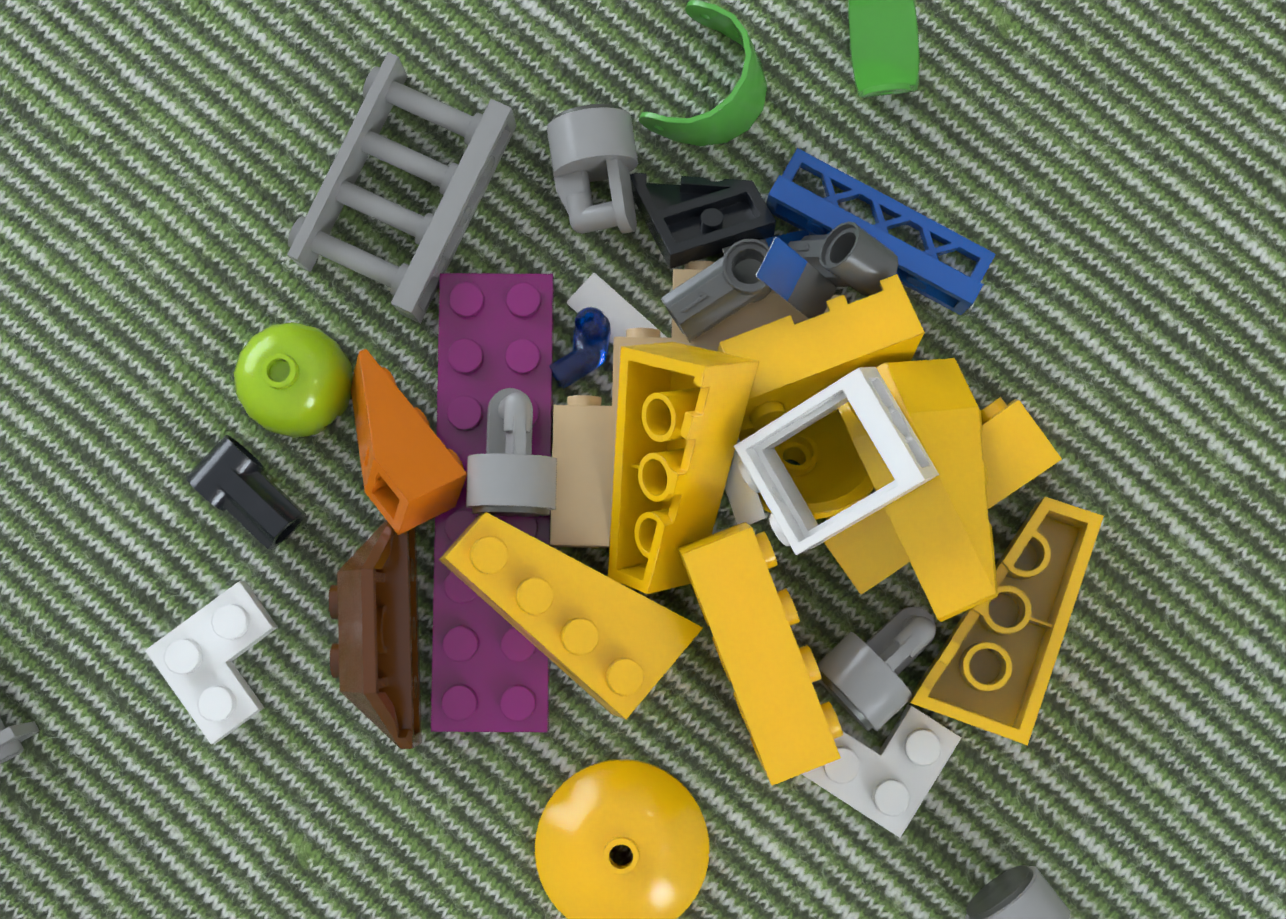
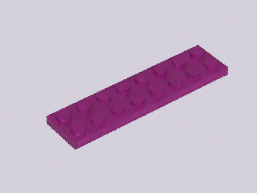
M440 273L437 437L447 449L453 450L459 456L466 472L469 455L486 454L488 404L496 393L506 388L521 390L530 398L532 403V455L552 457L553 274ZM466 476L456 507L435 517L431 732H548L550 659L438 560L474 519L479 516V514H472V508L466 507ZM551 510L549 516H495L551 546Z

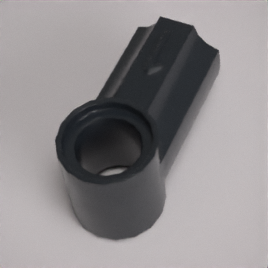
M225 435L186 476V479L207 501L222 511L227 510L267 549L273 550L292 535L300 526L306 513L263 473L265 470L264 466L253 454L234 438Z

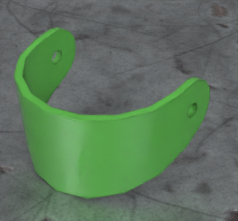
M691 0L688 1L685 11L693 20L721 32L741 44L745 49L746 56L741 78L730 95L709 112L691 118L666 117L652 112H642L639 122L650 131L676 142L696 146L728 143L748 131L763 111L767 91L766 78L761 60L749 34L737 17L715 4Z
M848 0L851 60L855 86L859 97L865 98L916 91L919 83L920 53L915 1Z

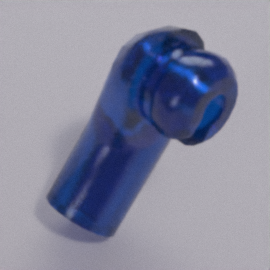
M586 307L577 313L574 321L572 351L549 365L554 379L563 390L602 366L607 360L611 326L608 318L598 308Z

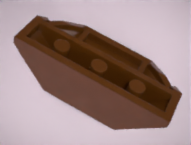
M386 520L337 572V585L330 586L329 612L332 620L338 619L339 643L331 645L330 670L333 678H339L340 692L400 749H413L422 743L416 527L397 535Z

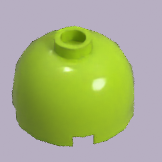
M295 322L271 325L255 334L239 354L234 371L236 395L248 416L270 432L292 438L316 435L325 430L326 428L324 427L331 424L337 416L343 414L351 398L352 365L339 344L319 328Z

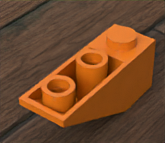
M367 349L359 351L351 382V396L364 491L397 535H400L456 507L467 472L464 470L459 456L453 450L447 449L430 428L425 414L419 408L413 407L399 390L391 372L387 368L381 367Z

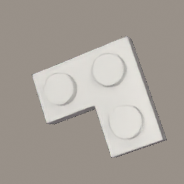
M246 581L237 582L145 650L210 744L219 742L264 709V706L232 661L278 628V626Z
M907 705L878 753L843 731V736L834 739L841 758L805 772L802 775L901 838L961 740V737L913 706Z

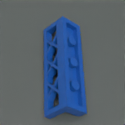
M799 148L796 149L782 176H778L766 201V205L773 215L806 231L810 235L829 234L838 225L848 221L856 223L898 256L896 274H898L903 285L959 315H962L973 305L984 285L981 281L996 255L990 250ZM800 168L821 178L826 194L825 198L792 182ZM833 185L845 192L835 194ZM857 198L866 202L871 207L876 224L872 225L840 208L838 204ZM882 212L894 217V219L885 221ZM903 225H909L918 230L925 251H921L889 234L888 230ZM932 238L944 245L935 248ZM957 251L977 263L970 276H967L939 261L938 256Z

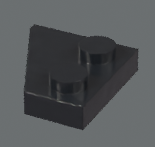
M634 173L630 175L633 200L669 269L688 264L690 261H697L722 253L723 248L730 247L743 239L761 240L774 236L776 220L753 180L724 179L722 181H710L704 177L681 176V185L647 183V173Z

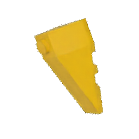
M955 358L883 363L876 367L939 473L937 477L888 504L884 509L937 619L942 622L998 597L992 525L989 522L986 485L988 484L987 471L982 451L981 431H983L981 411ZM850 402L839 407V412L875 490L877 491L895 480Z

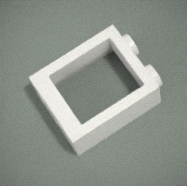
M859 367L734 445L741 458L738 466L743 479L754 492L761 493L772 513L769 515V522L775 535L785 546H791L795 555L820 545L939 475L876 367ZM850 402L895 480L818 525L777 454L775 447L837 408Z

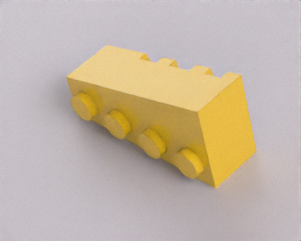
M677 342L621 346L608 565L609 578L645 594L691 584L678 548L712 535L735 452L734 445L738 441L759 361Z
M999 397L980 410L983 431H981L983 461L986 464L988 482L986 485L988 509L1062 460L1018 399H1014L1006 405L1004 400ZM884 507L824 542L860 595L910 562Z
M1044 497L1037 502L995 566L998 597L973 607L964 613L913 691V697L908 702L1028 746L1104 516L1048 497Z
M487 512L477 516L438 559L609 713L627 720L703 629L698 624Z
M742 522L679 547L678 551L707 626L711 629L712 639L719 659L735 691L733 696L751 736L752 746L771 786L840 759L841 757L834 739L843 736V731L830 701L820 704L812 683L821 680V674L810 647L805 645L798 648L790 626L799 623L800 620L788 590L785 588L777 591L768 569L778 566L765 531L755 534L749 524Z

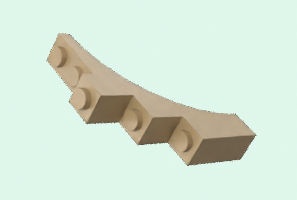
M690 261L684 265V269H673L672 290L714 262ZM772 290L764 299L747 304L690 343L673 318L671 338L660 337V330L653 328H630L626 330V337H614L612 406H601L602 398L598 396L574 395L567 397V405H554L552 457L557 458L556 510H551L550 545L553 547L569 548L610 547L621 346L677 342L717 351L721 341L791 315L794 325L808 320V318ZM833 295L831 299L839 297L841 295Z

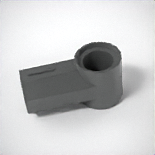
M854 222L841 223L829 234L804 236L800 241H790L788 244L789 247L836 287H851L867 297L881 292L880 280L895 275L898 268V256Z
M743 239L734 243L726 251L725 256L661 298L671 317L689 343L747 304L764 299L772 291L761 280L754 284H744L739 282L733 275L735 266L745 259H754L762 264L769 250V247L764 242L756 239Z

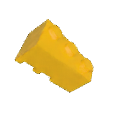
M898 274L880 280L881 292L850 304L847 303L844 295L826 301L829 312L794 325L792 317L789 315L721 341L717 352L759 361L741 430L754 428L755 430L762 429L859 367H877L888 362L911 361L925 332Z

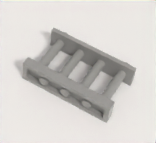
M388 52L381 67L375 66L366 78L363 87V97L365 99L306 217H299L290 231L288 237V247H290L287 256L300 268L311 273L318 256L321 255L390 287V294L394 295L391 304L401 315L421 324L439 287L440 273L446 272L517 125L512 108L493 99H490L483 114L477 112L474 116H471L404 85L408 77L398 56ZM393 105L463 136L464 143L468 146L459 164L453 162L447 166L379 135ZM371 155L439 186V192L443 197L435 213H427L425 216H422L355 185L368 156ZM343 206L351 207L414 236L415 244L419 246L410 265L403 263L400 267L329 235Z

